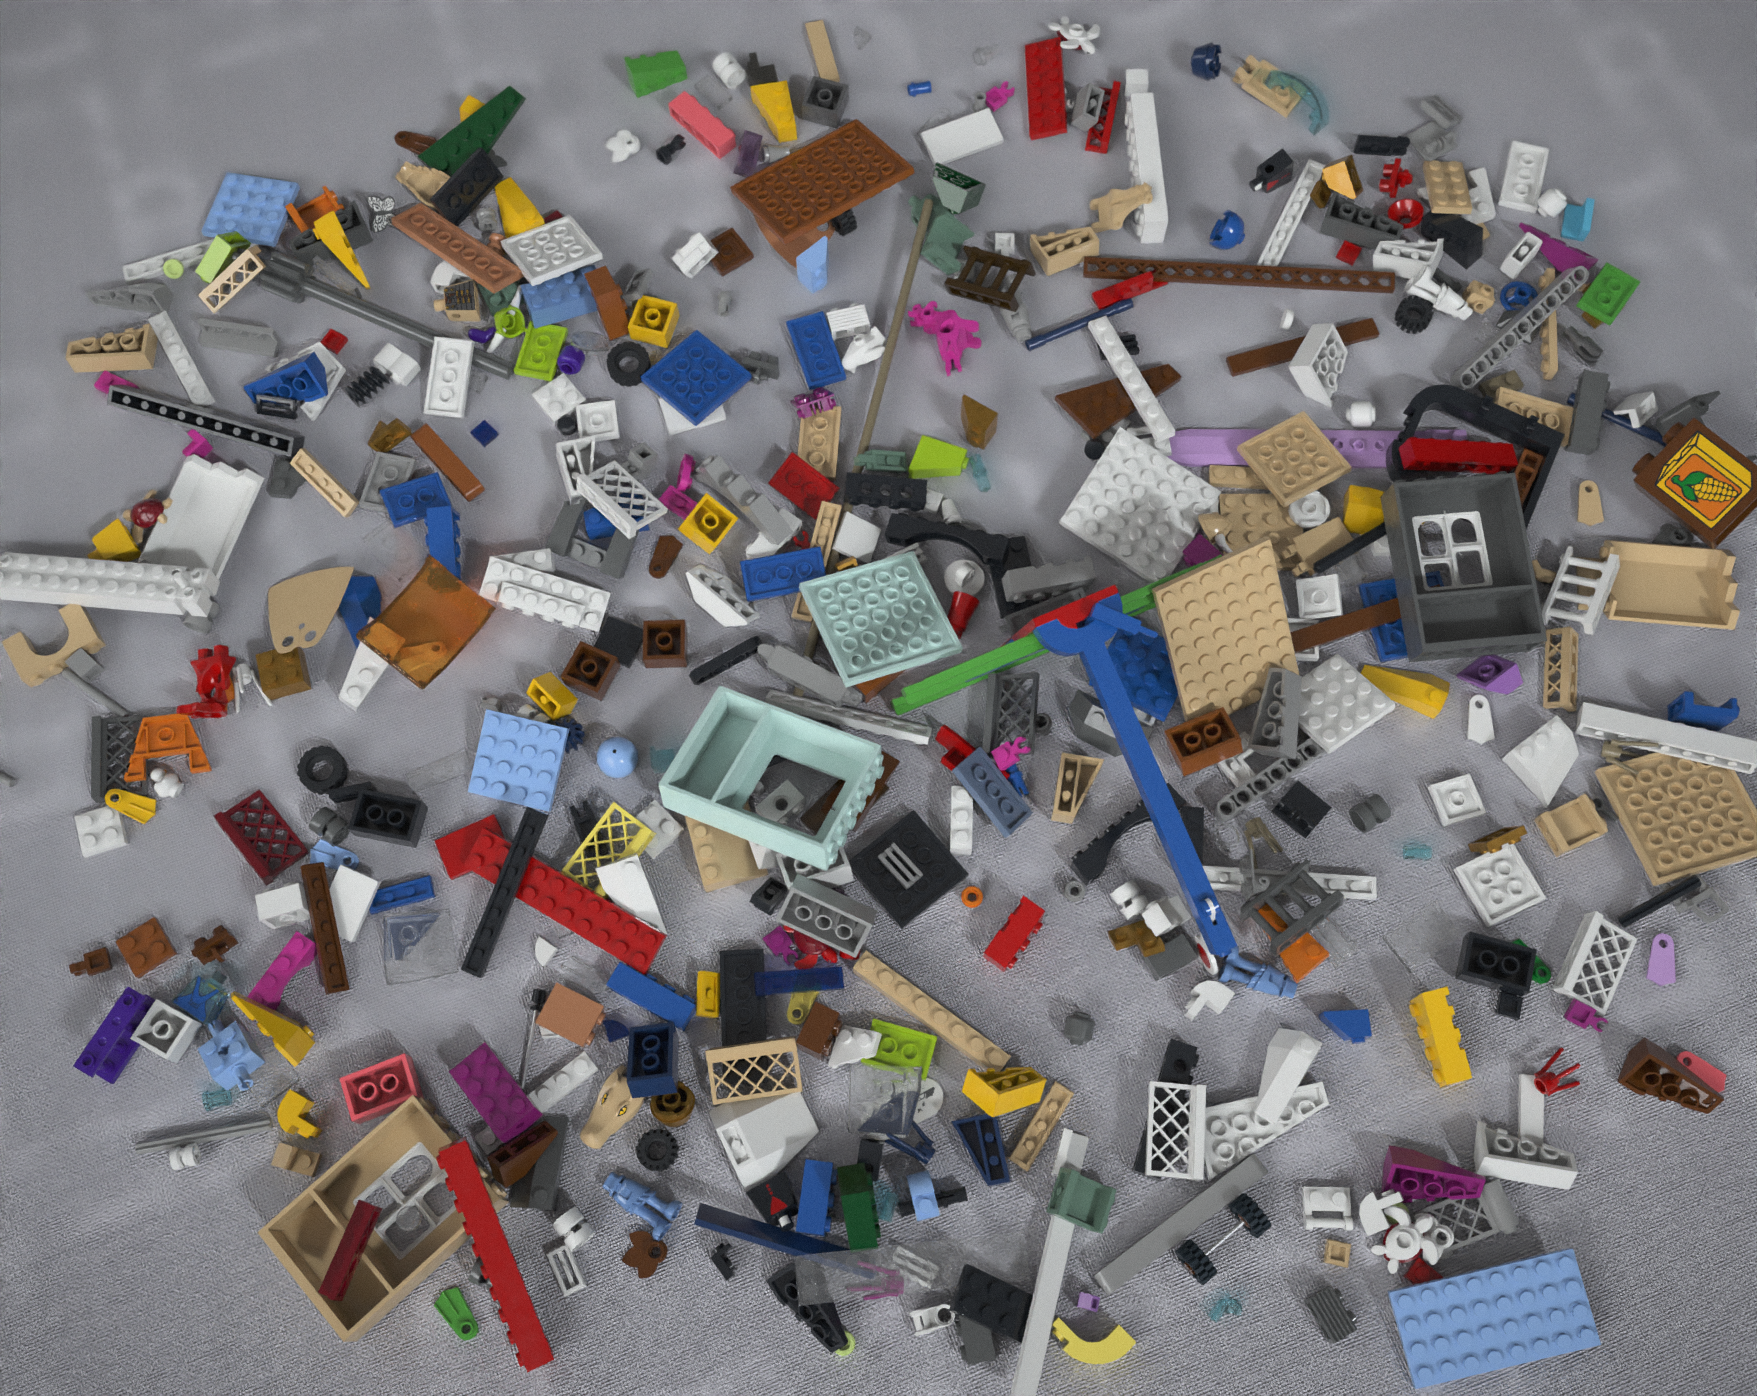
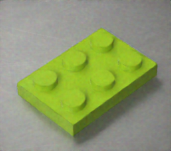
M530 321L514 373L515 375L552 381L558 367L557 358L564 348L568 329L550 324L534 328L532 321Z
M873 1018L870 1030L879 1032L882 1036L876 1056L868 1059L862 1058L861 1063L926 1081L937 1036Z

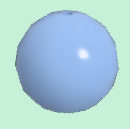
M619 736L611 737L599 746L597 765L607 776L624 778L636 768L638 750L628 739Z

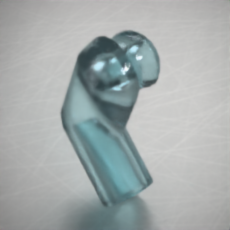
M1235 1298L1220 1299L1207 1316L1217 1323L1224 1313H1232L1235 1316L1240 1315L1243 1307L1239 1300Z

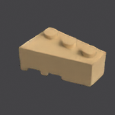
M1091 227L1066 230V233L1060 234L1048 232V235L1038 237L1036 234L1030 235V251L1046 275L1050 276L1084 262V257L1099 256V238Z
M1068 753L1061 754L1051 816L1052 821L1073 823L1103 765L1104 759Z

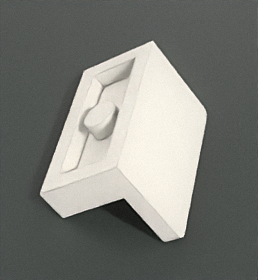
M1647 392L1630 395L1613 412L1614 415L1629 413L1632 427L1636 428L1641 427L1657 412L1658 407L1654 393Z
M1064 1128L1061 1133L1051 1175L1057 1177L1060 1167L1073 1169L1081 1173L1089 1138Z

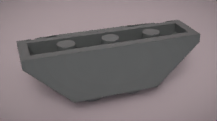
M1078 690L1069 707L1077 738L1114 757L1122 755L1100 701ZM1138 720L1148 741L1154 727Z

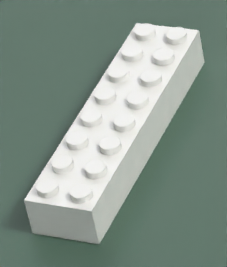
M1153 93L1130 94L1129 102H1126L1127 114H1124L1123 119L1124 125H1127L1125 139L1129 141L1127 156L1131 157V160H1129V172H1132L1133 175L1131 176V187L1143 185L1145 182L1152 187L1151 193L1153 194L1151 203L1142 204L1134 209V219L1138 220L1136 236L1140 237V244L1163 243L1168 224V213Z

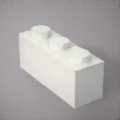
M782 508L779 514L793 532L779 545L771 544L760 531L755 542H751L746 548L747 560L784 553L794 541L793 537H797L803 530L802 520Z
M952 786L950 853L952 855L971 856L973 797L964 786Z

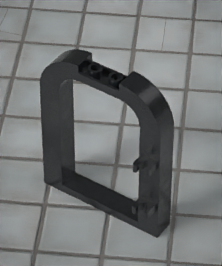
M1434 385L1420 391L1403 412V414L1407 415L1403 423L1406 426L1404 431H1401L1397 439L1392 441L1386 452V468L1392 482L1397 480L1412 482L1419 478H1426V480H1434L1436 478L1420 470L1404 469L1399 447L1408 438L1414 436L1424 412L1428 410L1443 411L1543 455L1537 475L1522 505L1525 527L1527 529L1565 434L1538 423L1539 418L1534 415L1527 418L1493 403L1494 398L1488 395L1481 398L1451 385ZM1460 518V519H1462V520H1464V521H1466V522L1471 523V522H1470L1469 520H1467V519Z

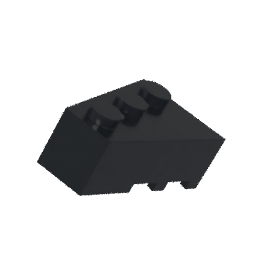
M1430 210L1422 217L1421 233L1432 242H1437V239L1444 238L1443 251L1466 270L1482 256V227L1456 214L1432 213Z

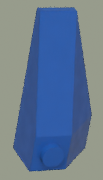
M315 352L302 356L243 386L254 404H257L256 395L259 393L296 398L297 401L304 400L305 402H312L328 395L325 367ZM262 400V401H265V402L276 403V402H274V401Z

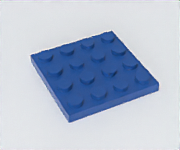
M698 330L694 331L641 376V381L695 426L701 423L752 379L750 372Z
M1440 571L1425 573L1428 587L1438 584L1444 587ZM1394 578L1364 583L1358 587L1364 608L1398 598ZM1402 619L1370 629L1380 662L1408 658Z
M1118 629L1107 650L1131 705L1164 722L1179 695L1165 640L1159 635L1156 638H1152L1139 632L1136 635H1132Z

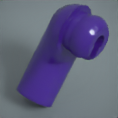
M493 326L486 331L471 328L468 331V336L472 341L486 343L494 337L496 329Z

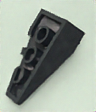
M798 1257L766 1280L778 1301L783 1306L787 1304L796 1313L794 1317L799 1322L803 1320L811 1328V1334L831 1353L848 1343L823 1270L818 1263Z

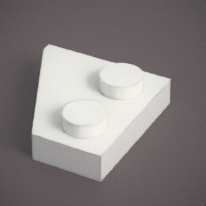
M843 1025L836 1037L828 1066L835 1069L839 1068L838 1065L852 1064L862 1058L868 1059L876 1056L882 1034L876 1031Z

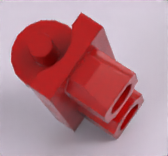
M1395 158L1394 164H1384L1383 177L1391 178L1380 179L1379 189L1380 192H1389L1390 198H1396L1399 184L1401 188H1404L1405 185L1411 184L1413 180L1409 170H1403L1400 167L1401 158Z

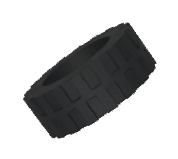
M631 341L617 344L608 353V359H606L610 377L621 386L631 387L643 383L641 376L651 368L649 354L646 352V349L641 344ZM628 356L635 357L639 363L637 369L632 372L622 371L619 364L623 358Z
M329 746L313 747L300 758V763L297 766V775L300 777L301 783L311 792L318 793L319 795L328 794L329 790L344 785L349 771L347 768L348 764L336 749H332ZM323 760L329 761L333 765L331 776L325 780L316 779L313 775L315 764Z

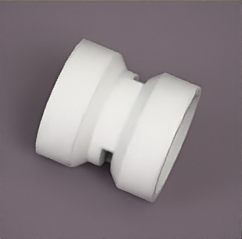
M192 1143L187 1144L184 1148L180 1146L171 1148L169 1159L172 1169L179 1170L183 1169L186 1165L190 1167L199 1165L201 1155L198 1145Z

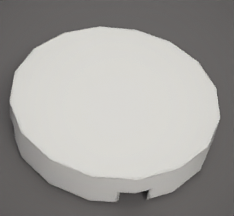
M1315 490L1289 504L1288 512L1295 524L1302 528L1312 529L1325 523L1330 514V505L1328 499Z

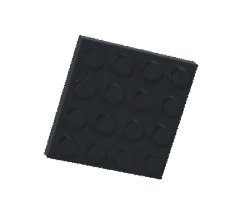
M914 810L849 860L852 871L901 930L969 876L966 870ZM893 843L899 847L923 874L907 890L878 859V856L884 853ZM892 851V854L915 877L916 874L905 864V862L894 851ZM887 856L885 859L908 883L910 879Z

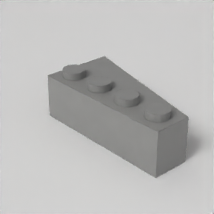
M1269 668L1249 739L1248 749L1264 756L1296 759L1301 676L1287 669Z

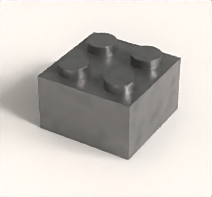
M813 76L801 105L802 119L838 129L849 101V85Z

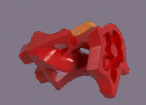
M214 646V656L213 649L203 648L198 650V660L191 661L190 664L197 675L195 692L199 693L201 702L179 705L176 709V714L188 715L193 719L222 718L228 715V703L234 699V686L229 674L236 661V657L229 656L228 646ZM215 688V694L213 697H211V693Z

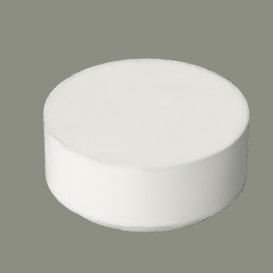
M1285 309L1281 318L1280 328L1288 330L1291 327L1294 318L1293 310Z

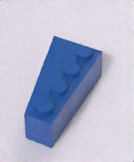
M452 506L426 508L427 514H424L425 526H428V534H426L425 540L430 554H427L428 566H431V574L428 575L429 585L437 592L460 590L461 564L457 561V558L461 555V548L458 541L456 542V538L460 537V528H458L456 522L460 520V513Z

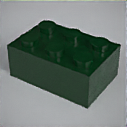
M864 1162L837 1167L850 1253L877 1249V1238H881L871 1171L866 1172Z

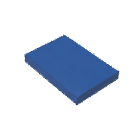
M438 472L380 490V495L394 528L424 519V514H427L426 508L452 506Z

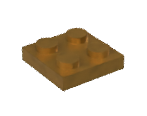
M1524 825L1504 827L1469 843L1468 846L1471 852H1480V854L1490 852V854L1502 850V845L1506 843L1511 845L1521 841V836L1527 834Z

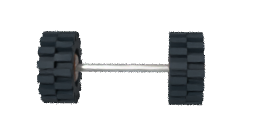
M1242 1193L1229 1204L1231 1212L1239 1222L1205 1252L1190 1239L1175 1251V1254L1183 1266L1186 1267V1270L1201 1285L1206 1284L1218 1273L1213 1263L1209 1260L1208 1255L1241 1226H1244L1245 1230L1249 1231L1250 1235L1254 1236V1238H1259L1272 1226L1268 1217L1263 1213L1264 1211L1246 1193Z

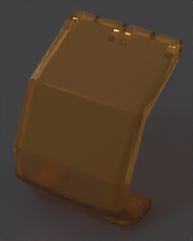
M431 555L424 560L425 564L417 575L389 606L356 634L359 641L420 689H425L452 663L496 610L493 605L471 590Z

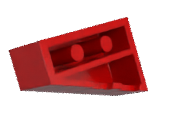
M1023 895L1018 907L1009 915L1007 922L984 951L983 957L1003 972L1007 968L1012 969L1018 961L1016 955L1020 950L1024 952L1031 943L1029 937L1032 933L1037 934L1044 925L1041 921L1045 910Z

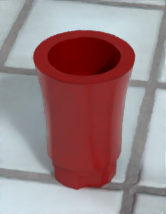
M955 591L947 618L958 639H961L980 601L970 594Z

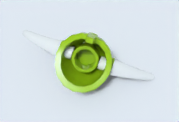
M520 285L510 305L494 315L497 330L486 351L490 354L505 337L514 338L522 332L526 333L528 330L525 328L524 316L519 310L522 297Z

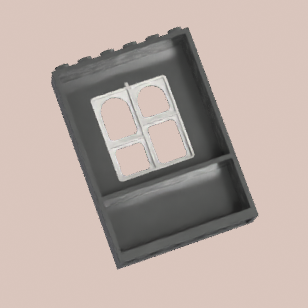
M1500 471L1494 475L1479 473L1471 477L1458 475L1447 479L1445 476L1434 478V480L1419 478L1412 482H1406V480L1393 482L1380 498L1409 663L1530 652L1545 643L1547 637L1515 473ZM1460 518L1469 520L1474 525L1477 541L1454 543L1451 534L1452 523ZM1432 521L1440 526L1446 550L1444 555H1422L1418 528L1423 522ZM1457 552H1479L1484 583L1463 585L1460 582L1456 561ZM1446 563L1449 567L1451 586L1428 587L1424 566Z

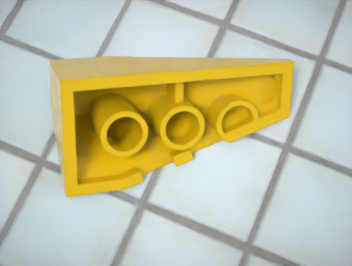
M511 177L495 186L506 238L545 224L536 207Z
M331 211L313 222L315 225L313 232L317 240L322 239L323 243L367 290L371 289L335 212Z
M236 991L231 993V999L250 1020L258 1022L256 1025L265 1036L269 1037L271 1035L273 1037L272 1041L275 1044V1048L296 1067L315 1044L313 1037L315 1033L308 1025L302 1026L299 1022Z

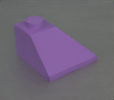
M1497 655L1481 656L1456 675L1458 679L1482 689L1507 695L1523 684L1517 663Z

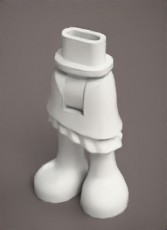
M1427 264L1420 270L1417 276H1412L1407 282L1404 291L1432 302L1433 307L1436 308L1435 310L1452 315L1454 318L1459 317L1462 320H1465L1473 312V309L1467 306L1468 302L1464 301L1450 286L1446 287L1445 283L1439 286L1431 280L1432 268Z

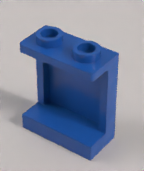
M1686 691L1667 705L1669 722L1683 723L1687 726L1720 731L1735 720L1740 712L1737 698L1729 699L1720 707L1695 705L1694 693Z

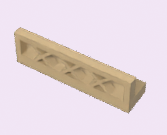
M257 245L245 250L198 295L214 314L266 267L257 256L262 252ZM252 260L258 266L256 270H248V264ZM239 272L244 274L243 282L236 281L235 276ZM227 283L231 284L230 294L223 293V287ZM215 295L219 296V304L217 306L210 300Z
M1571 627L1546 630L1547 641L1545 642L1543 707L1545 709L1563 707L1567 712H1574L1577 708L1579 634ZM1562 634V640L1556 646L1553 645L1552 635ZM1559 652L1561 653V659L1554 665L1551 663V658ZM1558 671L1561 673V678L1553 684L1551 676ZM1556 690L1559 691L1560 701L1550 702V696Z

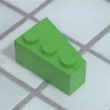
M677 50L656 53V56L646 57L644 54L636 59L624 57L628 80L637 98L688 79L686 66Z

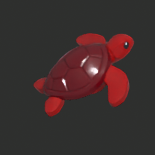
M784 925L786 932L793 933L798 949L807 954L805 958L794 963L797 969L808 970L813 968L817 963L818 955H822L823 959L829 963H837V953L829 945Z

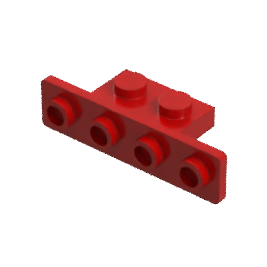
M1154 269L1093 292L1091 297L1098 309L1101 310L1123 299L1133 298L1165 286L1168 282L1153 281L1154 276L1152 274L1156 272Z
M945 724L940 728L935 737L938 743L949 750L940 762L951 771L976 749ZM1000 770L1008 780L1010 775L1006 771Z

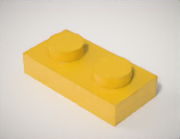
M698 971L696 1016L718 1018L720 973Z

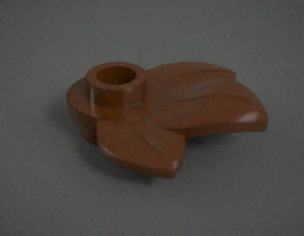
M632 1232L629 1234V1237L634 1247L626 1252L622 1262L630 1267H638L640 1279L648 1278L656 1272L658 1263L665 1260L668 1248L663 1241L654 1240L648 1232ZM655 1247L660 1248L658 1256H654L652 1253Z

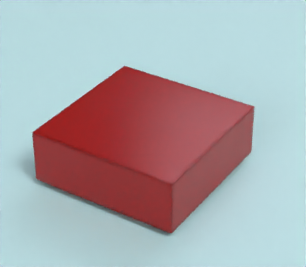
M1345 240L1336 255V259L1353 266L1362 248Z
M332 328L321 340L324 347L335 354H338L348 342L346 336Z

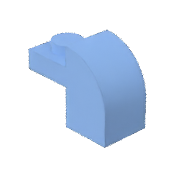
M929 1170L907 1175L906 1179L917 1222L940 1216Z

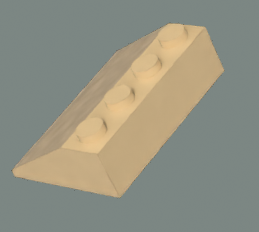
M747 801L743 809L751 812ZM685 816L706 893L768 875L767 869H758L748 840Z

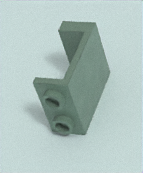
M945 211L935 216L920 254L944 273L950 275L960 270L962 264L956 259L963 242L973 237L975 233L957 220L953 214Z

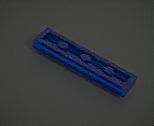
M842 966L754 973L756 996L844 989Z

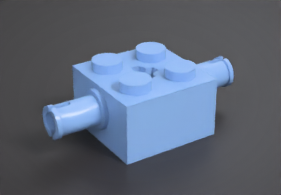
M213 1020L215 1028L211 1023L208 1025L213 1038L199 1047L198 1051L212 1079L227 1091L236 1084H238V1088L241 1091L248 1090L246 1082H248L250 1087L253 1086V1080L249 1074L263 1065L265 1060L250 1032L237 1021L224 1028L221 1020Z

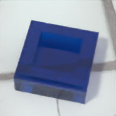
M485 420L470 432L471 436L484 448L499 435Z

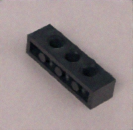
M851 472L846 474L844 503L853 506L865 504L873 508L886 506L894 510L906 508L915 512L924 510L927 480ZM861 489H867L870 493H862ZM881 491H888L890 495L885 496ZM901 493H908L910 497L905 498Z

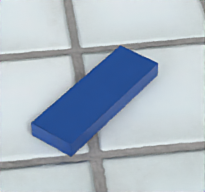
M429 875L378 889L369 908L370 913L376 914L435 898L432 877Z

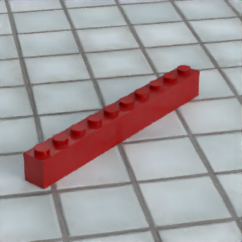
M465 1136L440 1147L436 1160L440 1169L445 1168L448 1177L445 1178V1182L449 1192L453 1190L457 1199L453 1201L458 1214L463 1212L466 1221L462 1222L467 1236L472 1234L475 1243L471 1244L476 1258L480 1256L483 1265L480 1268L484 1279L489 1278L492 1287L489 1288L493 1301L498 1300L501 1309H498L502 1323H508L510 1328L507 1331L511 1345L516 1344L519 1351L515 1354L520 1367L525 1366L528 1373L553 1361L554 1355Z

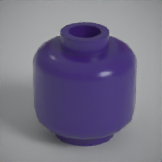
M574 345L565 346L557 358L560 370L569 375L577 374L585 362L584 352Z

